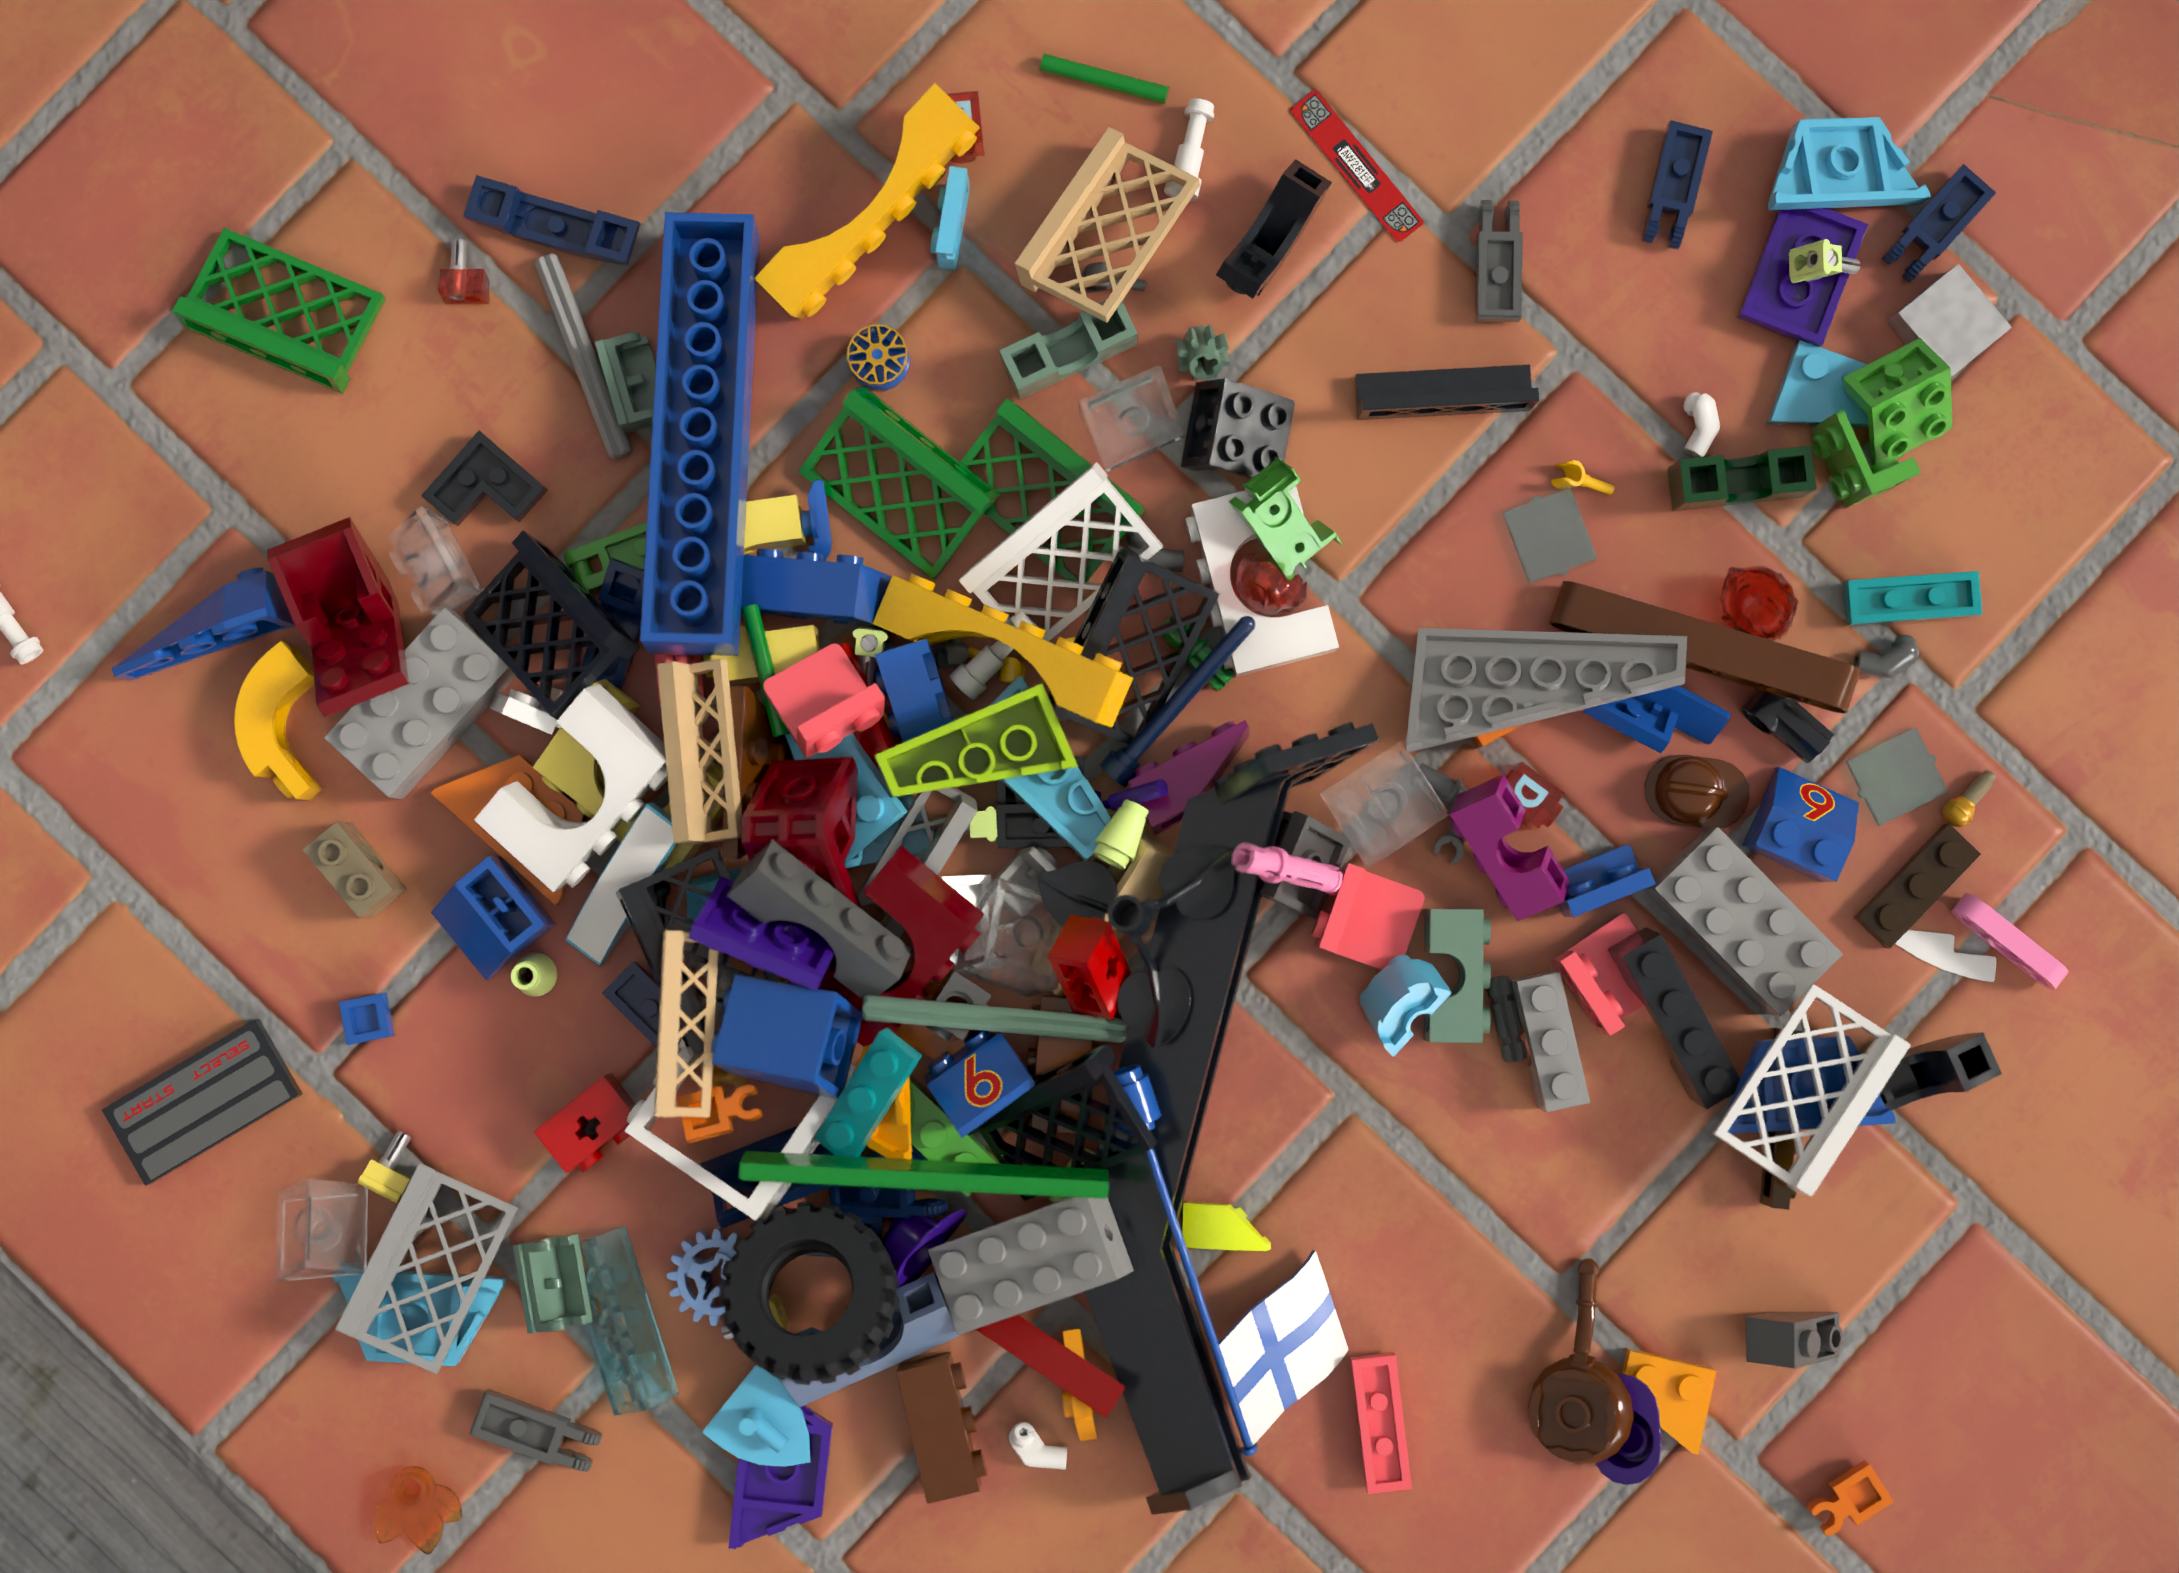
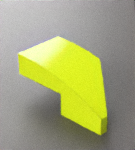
M1194 1201L1183 1203L1182 1235L1187 1248L1268 1251L1271 1250V1242L1266 1236L1262 1237L1247 1220V1214L1241 1207L1234 1209L1231 1204Z

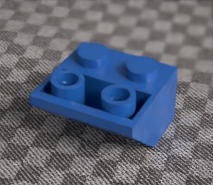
M488 856L457 881L431 912L485 980H489L556 925L503 858L498 856Z

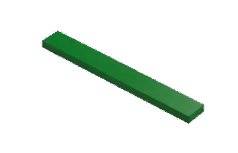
M745 1151L739 1168V1178L747 1181L1100 1199L1108 1197L1109 1188L1108 1169L758 1151Z

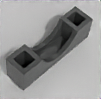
M773 840L742 867L727 895L762 923L775 920L793 921L819 933L830 944L835 953L837 967L834 978L861 999H864V996L867 995L879 996L900 979L913 950Z

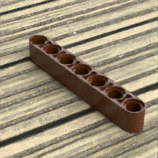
M1571 581L1562 582L1549 624L1553 627L1570 633L1687 636L1686 668L1836 713L1845 714L1848 712L1861 672L1856 666Z

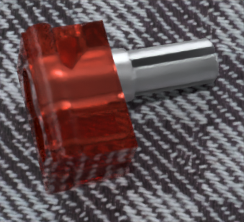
M458 239L452 240L449 269H440L439 295L445 304H488L490 302V279L485 270L467 269V242L463 239H459V241Z

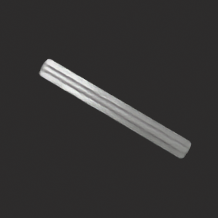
M555 254L542 256L535 261V266L607 454L612 459L622 458L632 452V447L626 432L618 424L605 377L559 258Z

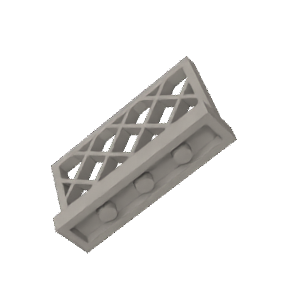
M419 1163L335 1330L438 1374L519 1208ZM441 1185L459 1192L464 1209L440 1218L438 1217L433 1201ZM465 1195L480 1201L481 1203L469 1207ZM487 1206L505 1212L498 1230L479 1236L471 1212ZM430 1209L433 1220L422 1224ZM467 1215L474 1239L449 1248L441 1223ZM436 1226L444 1250L418 1259L413 1245L417 1233ZM493 1238L485 1253L482 1242ZM477 1244L482 1258L478 1270L459 1278L451 1253ZM408 1251H410L413 1262L402 1265ZM446 1255L454 1280L428 1289L420 1265ZM415 1267L423 1292L398 1301L392 1283L397 1273ZM473 1279L465 1295L461 1283ZM456 1285L462 1303L457 1313L439 1319L431 1294ZM389 1292L392 1303L381 1307ZM425 1297L433 1322L408 1331L400 1306ZM392 1309L395 1310L402 1334L386 1340L368 1334L376 1315ZM452 1321L446 1336H444L441 1324ZM436 1327L441 1346L433 1362L415 1354L410 1336ZM404 1339L408 1351L392 1343Z

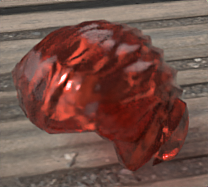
M1250 553L1245 556L1237 569L1236 586L1239 596L1253 612L1262 616L1272 617L1282 612L1289 613L1307 598V582L1305 581L1303 584L1299 574L1288 580L1282 576L1274 564L1268 561H1259L1258 558L1252 561L1256 553Z
M1766 566L1731 567L1728 569L1719 601L1723 614L1721 618L1728 628L1771 641L1781 640L1789 632V628L1792 627L1793 617L1796 614L1797 604L1799 603L1793 593L1792 586L1784 576Z

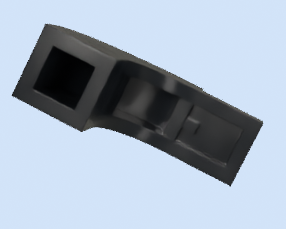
M1295 159L1280 177L1268 201L1247 234L1223 261L1216 276L1226 281L1227 286L1236 293L1246 294L1252 299L1256 295L1259 296L1301 236L1332 182Z
M1984 1032L1961 1034L1908 1049L1879 1095L1886 1108L1894 1110L1913 1101L1937 1094L1967 1092L2001 1075L2002 1072Z

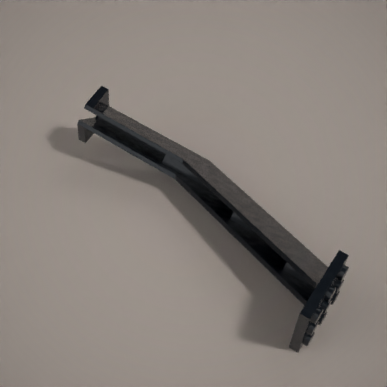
M1349 722L1331 729L1327 732L1329 736L1322 739L1318 738L1317 733H1312L1291 743L1292 747L1282 750L1280 744L1259 750L1254 754L1255 759L1235 766L1233 768L1234 773L1214 780V789L1187 800L1174 854L1187 848L1202 845L1221 846L1233 852L1239 844L1245 842L1261 848L1275 846L1290 789L1318 779L1379 741L1373 723L1355 728L1353 722ZM1236 869L1230 901L1218 915L1207 920H1192L1179 912L1176 902L1171 906L1159 909L1149 954L1156 964L1157 972L1165 968H1176L1187 978L1192 993L1190 1012L1180 1031L1169 1042L1159 1048L1151 1047L1143 1038L1129 1028L1118 1068L1138 1064L1141 1067L1142 1073L1148 1074L1161 1112V1117L1154 1121L1156 1127L1150 1130L1157 1141L1153 1149L1177 1220L1181 1211L1262 898L1260 891L1265 882L1259 875L1243 873ZM1165 890L1162 899L1170 896ZM1145 964L1143 972L1149 973L1148 967ZM1107 1118L1105 1119L1104 1126H1103V1130H1102V1131H1104V1132H1106V1130H1107V1124H1108V1119H1107ZM1117 1127L1116 1137L1132 1144L1137 1142L1135 1136H1131L1128 1130H1118ZM1099 1143L1096 1155L1099 1157L1103 1155V1144ZM1144 1152L1105 1168L1108 1169L1109 1174L1108 1200L1134 1271L1118 1280L1084 1292L1118 1382L1125 1387L1123 1395L1159 1489L1158 1492L1146 1497L1150 1511L1154 1515L1193 1510L1242 1486L1241 1482L1250 1479L1251 1475L1243 1453L1240 1451L1241 1447L1172 1245L1174 1237L1146 1153Z

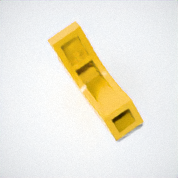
M280 641L257 661L243 682L235 708V734L242 758L255 777L270 778L275 773L277 776L273 778V782L286 797L310 801L323 789L292 752L286 737V722L290 709L296 700L315 685L314 671L311 664L295 645Z

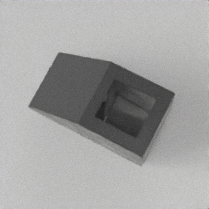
M1765 1312L1746 1317V1362L1795 1369L1839 1357L1843 1333L1839 1326L1838 1312Z

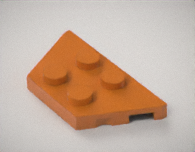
M517 755L434 788L431 794L554 905L561 904L565 896V886L552 892L475 822L474 819L501 787L518 781L558 817L572 822H585L587 816L577 808L576 803L564 792L560 793L549 788L542 781L543 775L532 768L534 765L522 755Z

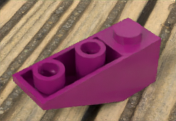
M1246 720L1237 725L1234 721L1224 723L1211 732L1212 738L1198 745L1195 741L1186 743L1172 753V759L1160 765L1157 762H1151L1135 771V778L1128 781L1130 788L1158 779H1163L1168 786L1166 796L1139 804L1149 811L1146 820L1155 836L1182 822L1188 799L1213 789V781L1222 776L1249 737V727Z

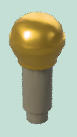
M1985 770L1982 775H1978L1962 795L1948 800L1942 810L1945 821L1959 828L1969 824L1973 820L1975 806L1993 786L1992 782L1996 779L1995 774Z

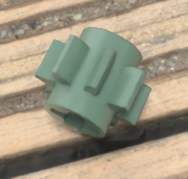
M1212 325L1207 327H1190L1184 339L1176 340L1175 342L1179 370L1181 372L1189 369L1194 380L1215 378L1222 365L1225 366L1230 363L1227 353L1229 346L1226 335L1219 334L1216 336Z

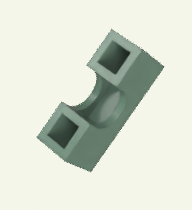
M1106 300L1099 304L1103 306ZM1122 301L1107 323L1082 311L1079 313L1078 319L1067 327L1044 336L1037 332L999 350L1001 363L1018 399L1021 400L1136 346L1138 333Z
M1425 909L1424 952L1444 953L1450 956L1457 964L1459 970L1458 983L1452 990V993L1432 1015L1424 1014L1425 1041L1483 1043V1033H1489L1490 1008L1489 1006H1483V989L1490 988L1491 969L1489 962H1483V945L1490 944L1491 923L1489 918H1484V909Z

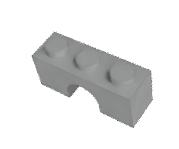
M1550 970L1511 979L1514 992L1511 994L1512 999L1516 1001L1520 1022L1525 1031L1530 1049L1531 1065H1528L1537 1108L1548 1113L1590 1103L1561 973Z

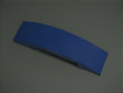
M476 175L463 217L470 221L535 244L589 259L621 265H628L641 225L639 221L597 210V213L524 193L516 186Z
M611 558L598 601H601V605L638 644L641 634L644 569ZM596 645L587 647L581 666L589 665L599 654L600 650ZM634 654L629 660L618 655L595 682L606 679L619 690H622Z

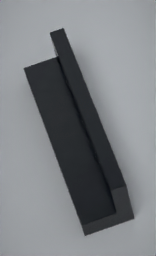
M1530 365L1356 374L1357 420L1530 411L1539 401L1538 388H1532Z

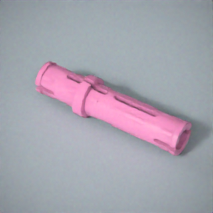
M1245 842L1239 844L1232 855L1233 865H1238L1235 868L1237 871L1259 875L1266 882L1279 883L1280 881H1285L1329 894L1336 892L1342 883V872L1338 871V866L1288 855L1284 849L1279 847L1261 848Z

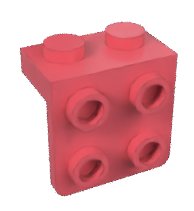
M838 644L826 646L764 682V693L806 759L818 752L824 753L831 750L844 737L857 730L864 731L872 727L881 719L884 713L885 697L875 683L869 687L865 685L846 653Z
M1345 863L1340 871L1342 872L1340 888L1336 892L1329 894L1332 897L1327 912L1320 910L1312 930V936L1317 937L1315 947L1383 970L1394 957L1406 955L1424 903V894L1415 888L1369 873L1359 866Z

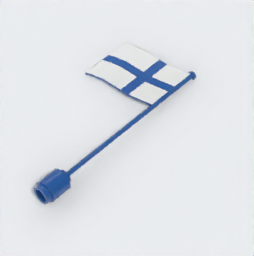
M1138 1064L1113 1071L1149 1130L1156 1127L1154 1121L1161 1117V1112L1148 1074H1143ZM1106 1092L1107 1097H1108V1100H1109V1103H1110V1106H1111V1098L1109 1097L1108 1093ZM1117 1123L1118 1130H1128L1131 1136L1134 1135L1130 1128ZM1152 1148V1150L1145 1153L1243 1443L1240 1451L1246 1456H1252L1258 1449L1256 1442L1288 1407L1323 1381L1341 1362L1349 1349L1315 1250H1312L1306 1261L1288 1280L1249 1308L1218 1342L1161 1169Z

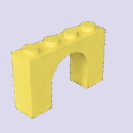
M797 495L746 502L744 555L756 553L757 549H779L807 545L802 528V506ZM740 625L739 656L703 655L704 662L715 659L727 660L730 686L759 682L746 628ZM814 625L765 631L775 674L821 650L819 631ZM714 672L706 673L707 677H714Z
M606 679L591 685L600 684L633 715L640 706ZM561 728L532 768L543 775L542 781L549 788L560 793L565 792L577 801L576 806L583 814L593 818L599 811L605 796V779L602 769L595 757L565 729ZM712 761L706 770L707 781L716 788L724 775L723 769ZM669 802V804L662 809L669 815H671V808ZM719 803L711 813L712 830L724 814V807ZM640 813L628 824L623 820L613 831L618 836V841L622 842ZM678 843L667 858L669 863L665 869L692 858L702 844Z

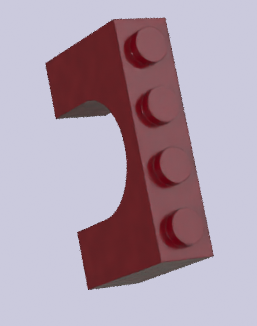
M903 846L897 850L863 891L864 894L906 929L912 939L915 950L913 969L903 973L896 983L879 996L924 1000L929 994L923 989L932 979L939 984L955 964L949 959L954 952L959 949L965 954L981 934L975 927L984 916V913ZM834 955L818 989L839 994L861 1011L863 999L834 978L837 967L836 956ZM788 981V982L786 983V984L796 985V984H794V983H792V982H790V981ZM862 1018L857 1042L863 1047L873 1043L880 1031L888 1028L895 1034L902 1023L868 1021Z

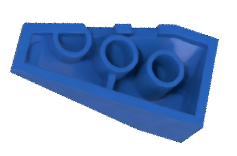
M252 568L236 575L238 580L224 584L113 667L114 677L132 681L295 626L274 574L264 571L263 568Z

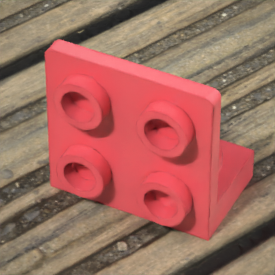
M1624 913L1614 917L1551 959L1598 1032L1608 1036L1625 1027L1621 1020L1644 1006L1628 987L1608 951L1610 947L1638 932L1628 915Z

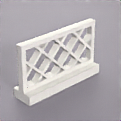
M1096 462L966 571L959 579V582L969 593L974 592L983 604L1001 612H1012L1017 616L1022 611L1025 614L1045 616L1044 630L1046 632L1043 639L1050 641L1091 607L1102 583L1085 582L1087 558L1113 562L1119 550L1120 531L1138 532L1149 546L1139 556L1147 560L1162 549L1163 544L1107 479L1108 475ZM1103 493L1116 506L1115 523L1090 521L1091 503ZM1085 509L1084 520L1073 519ZM1122 514L1130 524H1121ZM1064 525L1083 527L1082 550L1057 548L1058 530ZM1089 528L1114 530L1112 554L1087 551ZM1051 537V548L1039 547ZM1031 553L1050 555L1048 578L1024 576L1025 558ZM1056 555L1081 558L1079 581L1054 579ZM1018 565L1017 575L1007 574ZM997 581L1017 582L1015 605L998 604L987 590ZM1023 583L1048 585L1046 608L1022 606ZM1054 586L1078 588L1077 606L1071 611L1052 609ZM1084 589L1095 590L1084 599ZM1008 616L1006 623L1013 626L1014 624L1010 620V616ZM1051 616L1062 617L1058 622L1051 626Z
M1811 984L1716 1127L1713 1135L1785 1182L1788 1187L1800 1195L1812 1197L1911 1044L1897 1035L1889 1034L1815 984ZM1815 998L1830 1008L1834 1027L1810 1031L1806 1012ZM1840 1015L1852 1023L1842 1025ZM1800 1022L1803 1033L1792 1034ZM1860 1027L1875 1037L1865 1054L1849 1057L1843 1030ZM1835 1032L1841 1058L1817 1063L1811 1036ZM1804 1037L1809 1064L1785 1069L1781 1049L1787 1040ZM1776 1059L1778 1070L1767 1072ZM1861 1060L1855 1068V1070L1852 1072L1850 1062ZM1842 1063L1847 1081L1839 1092L1824 1094L1819 1067ZM1811 1069L1817 1096L1792 1100L1787 1073ZM1779 1075L1785 1102L1761 1106L1757 1092L1758 1084L1762 1078ZM1751 1096L1753 1107L1743 1109ZM1836 1098L1828 1110L1826 1099ZM1818 1101L1822 1117L1821 1122L1816 1129L1800 1132L1794 1105ZM1786 1107L1792 1133L1767 1137L1762 1111ZM1755 1113L1760 1139L1742 1142L1727 1132L1738 1115ZM1811 1135L1803 1148L1801 1137ZM1788 1139L1794 1140L1797 1158L1788 1172L1773 1162L1769 1143ZM1762 1144L1764 1156L1750 1146Z

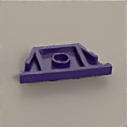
M806 1405L800 1407L803 1411L810 1436V1463L780 1467L758 1465L738 1458L728 1548H739L751 1540L767 1534L771 1536L784 1531L791 1525L803 1524L822 1516L833 1429L832 1422Z

